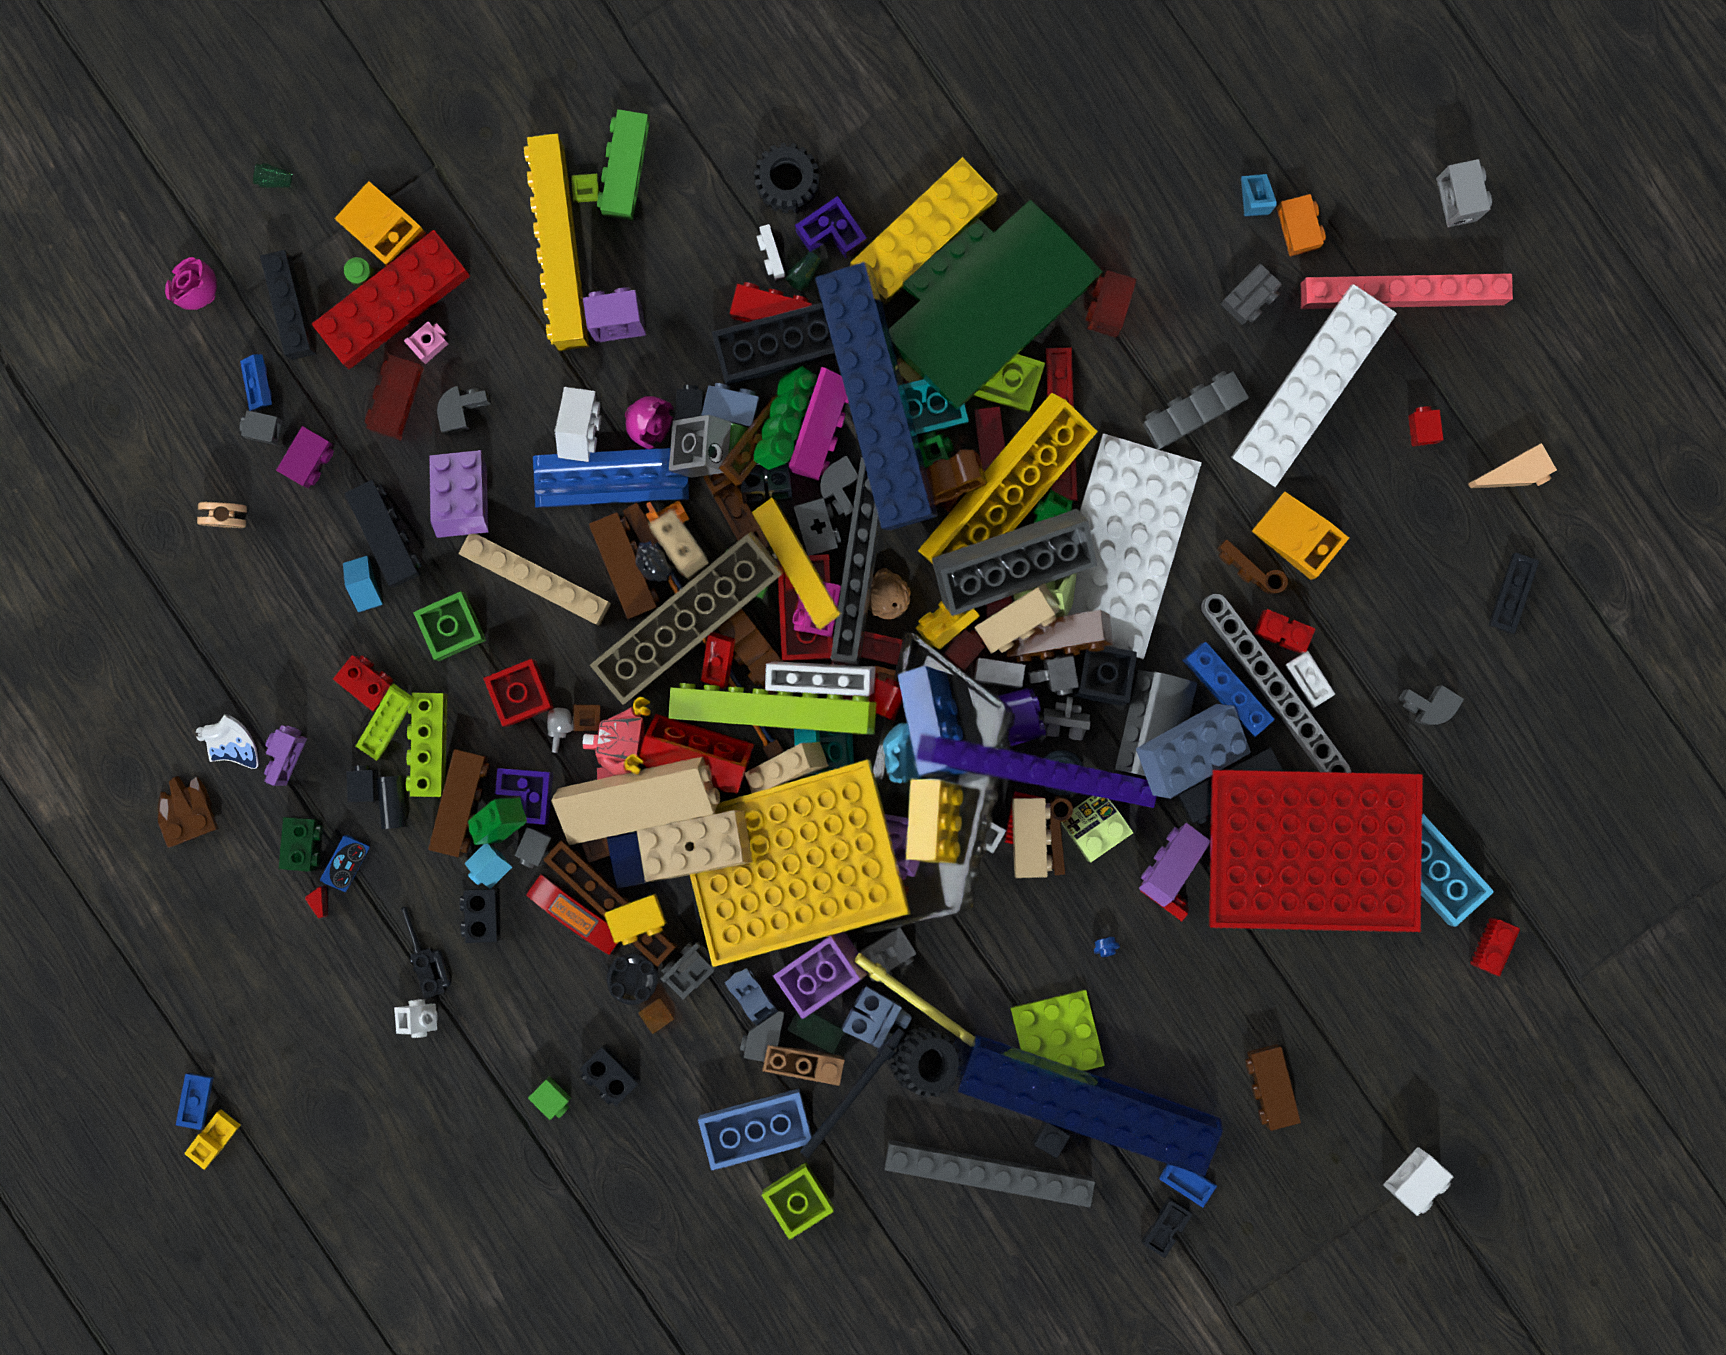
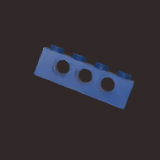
M1207 642L1201 643L1182 660L1220 704L1235 707L1241 727L1250 737L1257 736L1275 720Z

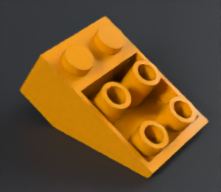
M369 181L334 218L386 266L411 248L426 234L419 224Z
M1286 492L1279 497L1252 530L1255 535L1310 580L1319 576L1349 539L1347 535L1330 521Z

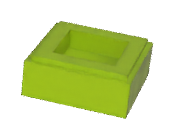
M597 174L571 175L574 203L598 200Z

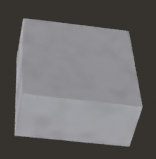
M978 658L976 660L973 682L1019 689L1022 687L1025 665Z

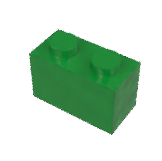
M520 798L494 799L468 820L469 831L475 845L501 843L527 822Z

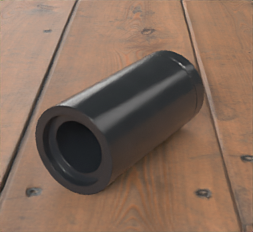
M402 775L376 778L381 829L408 827Z

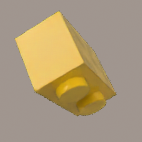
M656 894L604 913L615 943L622 941L623 945L638 940L636 936L638 934L646 932L650 936L663 931L661 926L667 923Z

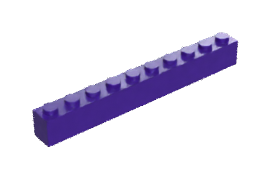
M922 733L920 735L916 760L1152 808L1155 805L1156 796L1152 794L1149 783L1145 779Z

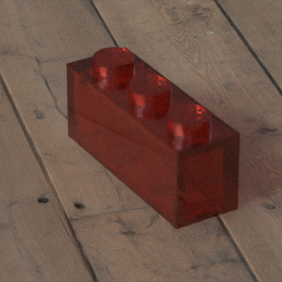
M392 355L389 356L388 361H384L381 368V375H383L381 384L376 385L373 393V399L375 400L373 408L368 410L365 417L366 428L369 431L399 441L401 440L424 369L420 364Z

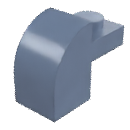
M747 968L735 973L731 979L725 982L728 990L736 997L746 1015L756 1026L777 1012L776 1007L758 979Z

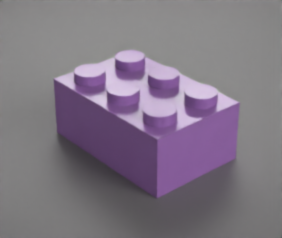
M619 288L612 294L597 291L589 293V297L583 298L587 329L596 343L646 335L643 308L635 290Z
M481 450L430 456L431 524L437 538L488 532L487 467Z
M840 932L831 935L773 977L803 1019L861 980L868 972L854 962L859 952L846 933Z

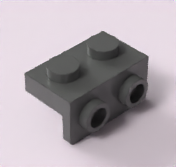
M690 941L680 951L683 957L677 963L671 960L661 970L665 974L661 980L666 982L683 1000L695 987L677 969L695 951L713 969L717 967L712 966L709 950L700 941L695 945Z

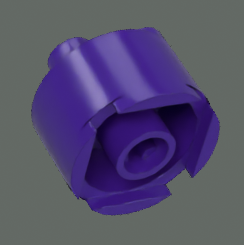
M1025 688L997 696L1002 722L1009 732L1006 735L1011 746L1046 735L1044 723L1040 720L1038 713L1041 712L1037 696L1035 697L1032 688Z

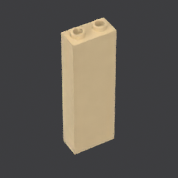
M672 510L650 524L658 539L689 581H692L710 566ZM683 546L688 547V549H689V552H688V553L686 552V550L684 549Z
M703 757L643 769L637 775L631 772L558 788L552 798V803L569 845L712 815L718 803H720V795L717 788H714L712 785L710 767L705 765Z

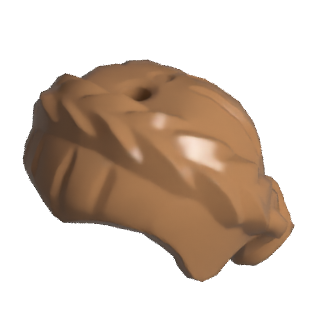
M887 568L878 570L873 576L868 610L871 611L872 615L883 619L900 617L905 613L910 603L911 591L907 583L898 574L892 573Z

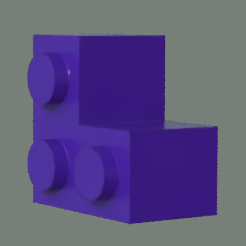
M838 196L795 225L796 233L810 253L830 239L834 241L845 259L867 245L866 236Z
M497 768L495 794L521 796L522 806L527 819L526 823L549 824L553 772Z

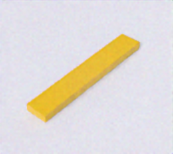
M770 498L754 510L752 514L814 624L821 629L841 613L777 501L774 498Z

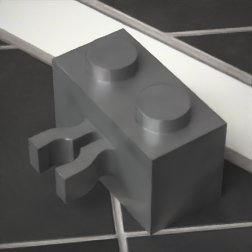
M1062 654L1057 655L1053 659L1043 660L1044 670L1028 672L1031 684L1047 681L1048 689L1055 691L1057 695L1072 693V688L1078 687L1072 655L1066 656Z
M900 926L858 951L874 964L879 963L886 968V972L889 975H892L891 970L896 966L900 965L903 968L914 961L912 956L916 954Z

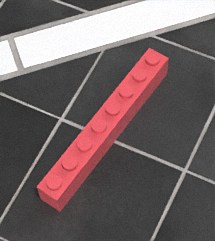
M1512 274L1306 277L1301 283V309L1335 308L1352 284L1387 307L1505 305L1513 299Z

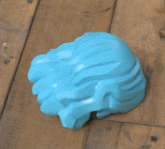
M899 723L889 731L884 739L885 765L891 781L901 783L903 780L904 783H907L909 780H919L922 776L918 775L908 723Z

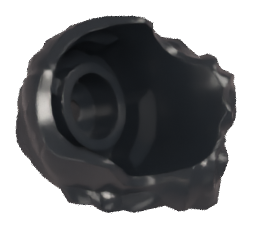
M655 540L639 543L636 549L635 564L641 574L650 581H669V575L675 567L669 566L664 552L654 546Z

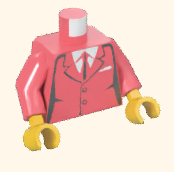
M638 697L631 708L608 720L601 721L598 735L584 734L583 749L596 750L598 763L614 776L631 772L636 775L640 773V763H643V760L639 756L645 734L644 722L640 716L641 714L644 716L650 715V709L645 707L647 704H650V701L643 697Z

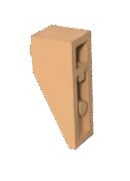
M1541 443L1470 482L1469 486L1470 488L1528 486L1535 482L1539 486L1552 479L1549 474L1557 469Z

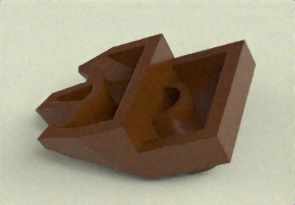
M176 776L169 781L171 795H168L166 792H160L158 824L167 848L219 829L210 807L212 802L207 789L198 777L191 780L190 787L187 788L180 778Z

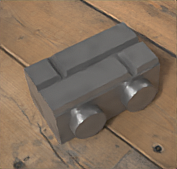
M1259 263L1223 300L1221 305L1240 324L1243 325L1247 320L1252 323L1262 313L1259 308L1265 302L1270 305L1280 295L1277 289L1281 286V283Z

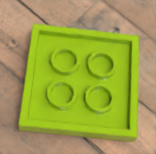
M1086 989L1011 1007L1029 1084L1105 1066Z

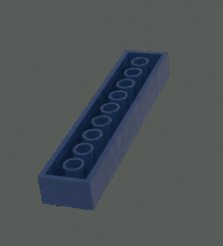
M862 262L815 277L882 529L893 530L937 517L938 513L872 267L866 262Z

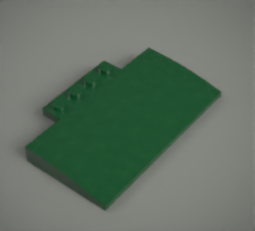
M1031 200L995 233L975 217L903 283V288L918 303L889 329L894 352L958 410L1103 275V271Z

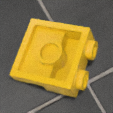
M941 601L938 604L940 608L934 613L929 612L919 620L920 624L916 627V630L928 644L941 649L979 617L975 609L952 616Z

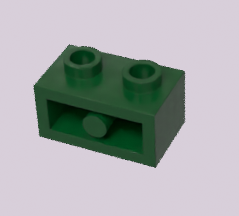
M283 817L278 869L315 871L316 866H319L321 856L320 851H317L318 840L322 839L323 826L319 825L320 819Z

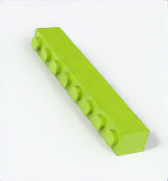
M680 683V688L670 689L668 719L874 734L876 702H868V697L853 696L852 701L843 700V695L827 694V699L818 698V693L802 692V697H794L793 692L778 691L777 695H768L769 690L753 688V693H744V688L728 687V692L719 691L720 686L704 685V690L695 689V684Z

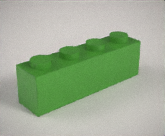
M617 109L616 117L611 119L610 132L613 133L612 142H608L606 147V157L609 158L608 167H603L602 182L605 183L604 191L599 192L597 207H600L603 216L633 220L650 124L648 114Z

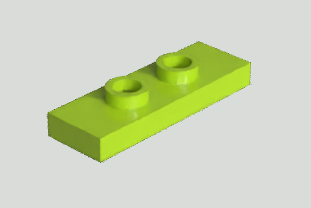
M395 684L390 686L356 747L376 761L380 759L415 698Z

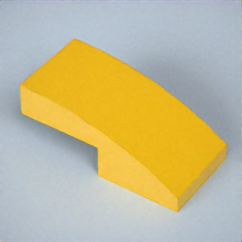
M220 1109L184 1154L205 1170L241 1125Z

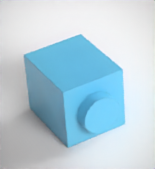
M483 844L465 863L470 870L468 876L477 885L483 883L489 889L512 868L504 855L490 844Z

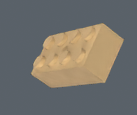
M729 811L637 830L645 882H657L753 863L744 811Z

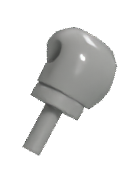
M556 707L548 712L547 730L548 735L553 737L552 752L558 753L560 738H565L566 734L573 730V717L571 712L565 708Z

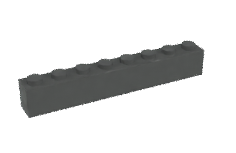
M861 457L838 606L841 614L836 619L831 660L834 665L860 666L881 527L863 457Z
M889 1140L884 1164L887 1171L1084 1207H1091L1095 1184L1092 1176Z

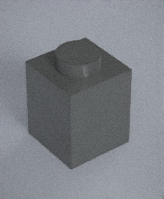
M246 411V416H243L240 421L241 436L254 441L278 445L283 420L275 416Z
M527 827L515 853V856L520 858L519 863L529 868H533L534 865L541 866L554 837L533 827Z

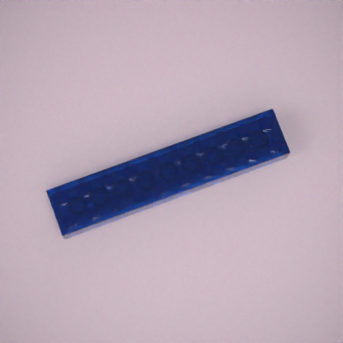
M975 1035L959 1079L958 1092L1202 1176L1206 1175L1223 1132L1221 1118L979 1035Z

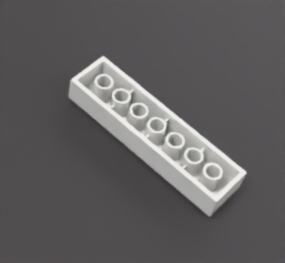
M1350 285L1231 458L1276 487L1397 313L1356 285Z

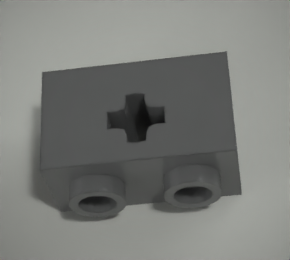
M822 498L794 506L807 555H822L838 550L837 544L841 543L838 529H832L830 519L834 518L830 503L825 504ZM819 521L820 525L826 526L822 528L821 534H818L816 530H811V528L815 527L814 522Z

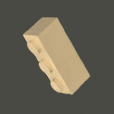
M1044 583L975 626V629L990 653L998 649L1002 653L1014 645L1012 641L1020 636L1024 640L1035 633L1033 629L1035 626L1041 623L1045 627L1057 619L1055 614L1061 608Z
M820 742L801 743L745 772L751 793L807 778L828 767V763Z
M1012 798L1014 877H1047V871H1052L1051 855H1047L1046 846L1051 845V830L1046 829V819H1050V803H1045V798Z

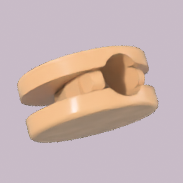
M219 502L198 503V510L209 512V517H197L198 525L226 528L246 527V520L234 518L235 513H247V506Z

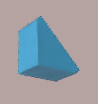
M1267 174L1241 177L1245 216L1270 214L1276 207V199Z
M369 556L343 563L345 587L357 611L362 612L383 605Z

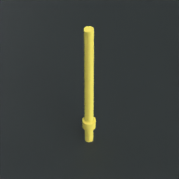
M861 953L855 957L854 962L868 972V976L877 982H883L970 1047L976 1045L978 1041L976 1037L886 972V968L879 963L874 964Z

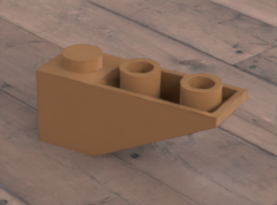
M768 1045L763 1071L839 1086L844 1058L841 1055L820 1051Z

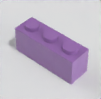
M1187 823L1179 829L1175 827L1166 838L1169 841L1166 848L1162 846L1154 856L1156 863L1153 867L1149 866L1141 876V879L1144 881L1139 889L1163 907L1175 898L1210 844L1209 839Z

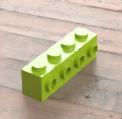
M412 693V697L415 700L408 710V713L412 714V722L407 727V738L411 740V750H407L406 758L407 765H411L410 776L406 778V790L410 791V796L442 797L446 782L448 694Z

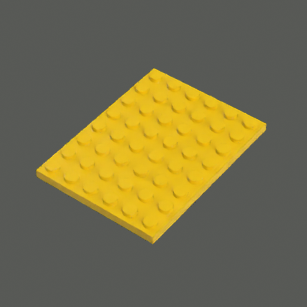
M870 760L718 803L712 815L729 811H744L753 863L690 875L713 967L910 914Z

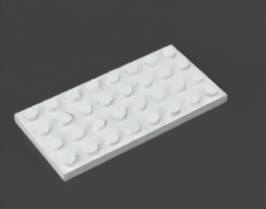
M1103 433L1080 508V512L1088 520L1097 566L1077 573L1074 602L1068 615L1095 610H1103L1109 613L1113 645L1108 646L1137 652V658L1144 659L1201 462Z

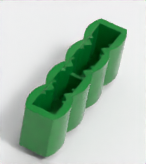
M803 366L785 374L778 384V396L770 406V418L767 419L762 429V440L759 441L755 448L754 461L768 470L789 461L794 450L793 441L800 434L801 419L807 413L809 397L813 394L817 383V375Z

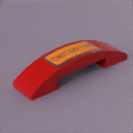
M540 874L527 892L526 896L543 910L608 955L611 954L618 942L615 943L608 922L605 919L600 918L565 893L561 887L544 875Z

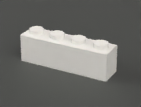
M776 661L766 664V690L869 696L874 693L875 667Z

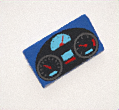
M344 835L320 881L346 892L370 846L350 835Z

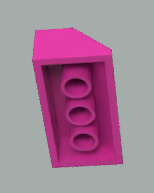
M821 368L789 464L790 472L819 481L820 476H823L825 470L829 467L830 462L826 461L829 451L834 452L838 437H835L834 434L837 427L842 428L846 413L842 412L844 404L848 403L842 376L827 368Z

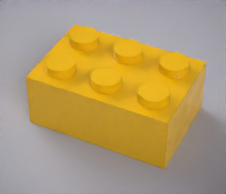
M911 780L906 859L931 863L957 864V857L960 854L958 831H960L962 824L961 817L959 816L960 805L963 801L961 785L941 780Z

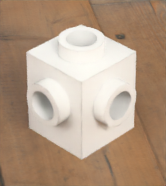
M425 999L410 1000L408 1006L395 1007L396 1034H411L412 1038L427 1036L428 1031L437 1030L438 1015L436 1004H425Z

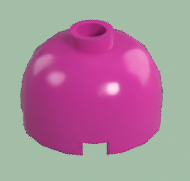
M189 257L181 261L174 268L172 273L175 276L172 282L167 280L165 287L167 299L185 310H198L214 300L217 291V278L214 271L200 259L197 260L194 257Z
M647 396L631 404L625 412L626 430L631 439L646 449L655 448L652 444L656 441L661 443L673 421V416L669 415V408L673 410L671 403L655 396Z

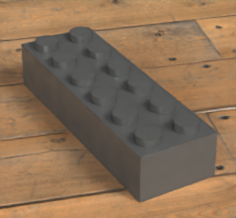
M1078 509L932 558L942 603L952 616L1097 566L1088 520Z

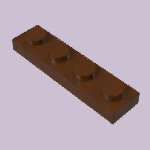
M778 395L770 399L718 467L736 486L744 481L757 464L754 461V451L759 441L762 440L763 426L767 419L770 418V406Z

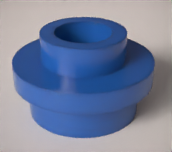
M1108 937L1095 942L1096 948H1094L1095 954H1100L1101 957H1107L1116 954L1115 949H1118L1120 946L1115 941V937Z

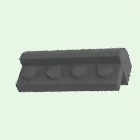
M1138 670L1115 770L1146 777L1136 748L1189 719L1197 683L1158 672Z

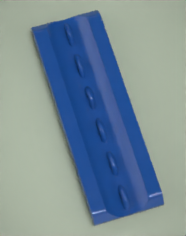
M671 448L591 452L589 462L558 458V454L533 456L536 508L689 500L688 477L669 471Z

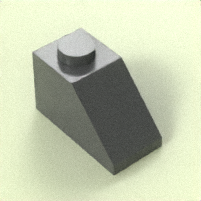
M779 1009L763 1022L751 1028L748 1036L743 1035L740 1050L745 1051L744 1058L764 1062L767 1046H778L785 1010Z

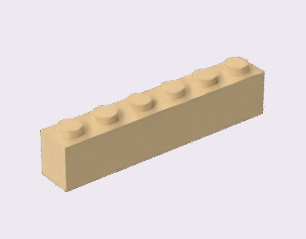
M468 534L459 552L461 556L598 626L601 625L611 605L610 602L477 534Z

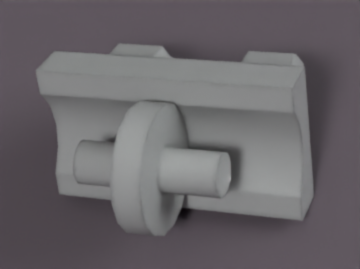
M1067 696L1066 703L1056 702L1055 709H1043V723H1045L1046 735L1059 736L1060 726L1070 727L1069 738L1082 740L1086 729L1089 730L1090 715L1081 713L1082 706L1073 705V697Z

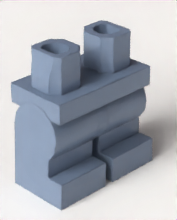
M864 984L854 1005L867 1014L865 1015L852 1007L841 1028L842 1031L880 1048L883 1043L886 1044L892 1037L893 1033L890 1032L893 1023L906 1029L912 1016L901 1009L902 1007L899 1003Z

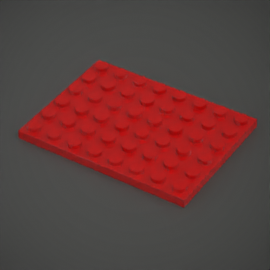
M1212 770L1209 927L1420 932L1423 774Z

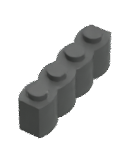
M1226 371L1217 374L1212 378V384L1205 387L1202 383L1190 390L1191 396L1185 399L1179 396L1168 403L1170 408L1162 412L1156 409L1145 416L1147 421L1142 425L1157 450H1161L1249 398L1234 371L1229 374Z

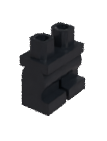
M788 462L770 470L757 463L742 482L743 504L766 502L765 484H768L769 499L774 498L776 501L793 500Z

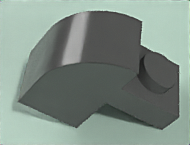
M458 386L446 391L439 400L437 407L441 432L449 435L470 430L466 410L491 404L489 394L485 390L481 391V388L467 390L466 395H463L462 390Z
M847 456L831 464L825 470L821 479V494L824 501L834 497L835 500L832 501L834 508L839 515L844 513L846 518L853 514V506L843 490L858 481V474Z
M1436 686L1428 700L1410 689L1403 690L1398 698L1404 702L1403 707L1415 714L1417 711L1420 712L1415 721L1424 725L1441 724L1450 720L1464 700L1444 686Z

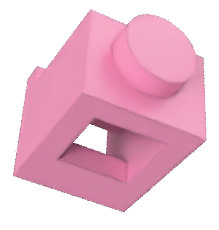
M429 322L425 323L410 338L404 340L425 364L448 345L444 339L447 334L437 323L432 326ZM427 335H430L431 341L429 343H423V339Z

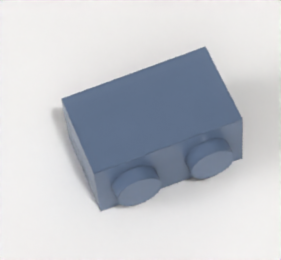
M715 383V387L708 385L702 416L712 415L730 421L733 424L749 428L756 419L760 400L758 396H755L754 391L740 389V392L730 390L728 385Z

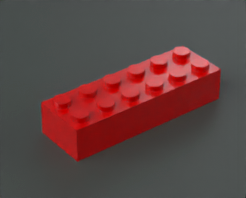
M433 230L313 322L312 325L341 363L348 369H351L465 281L470 275L436 231Z

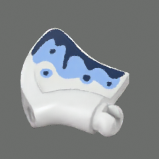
M224 714L219 723L197 728L196 733H198V736L196 738L199 741L205 740L210 762L227 760L252 769L259 766L257 749L250 733L234 717Z

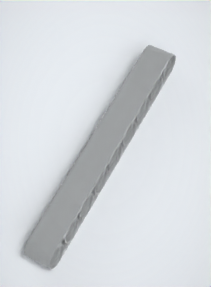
M1212 594L1206 597L1201 604L1203 614L1320 772H1331L1335 765H1339L1343 773H1351L1348 763L1226 598L1220 594ZM1211 599H1215L1220 603V611L1218 613L1210 611L1208 604ZM1226 620H1231L1235 623L1236 629L1233 634H1229L1224 630ZM1241 641H1247L1250 644L1251 651L1249 654L1245 655L1240 652L1239 645ZM1258 661L1263 662L1266 666L1264 675H1258L1255 672L1254 666ZM1273 682H1277L1281 686L1279 696H1274L1270 692V685ZM1288 703H1293L1297 708V712L1293 717L1288 716L1285 712V707ZM1305 723L1309 724L1312 728V733L1308 738L1301 734V727ZM1320 744L1327 748V755L1322 759L1316 754V749Z

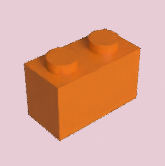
M1311 194L1280 202L1277 206V211L1289 256L1319 249L1324 244L1323 241L1326 239L1323 226H1319L1317 219L1319 208L1317 202L1312 201Z

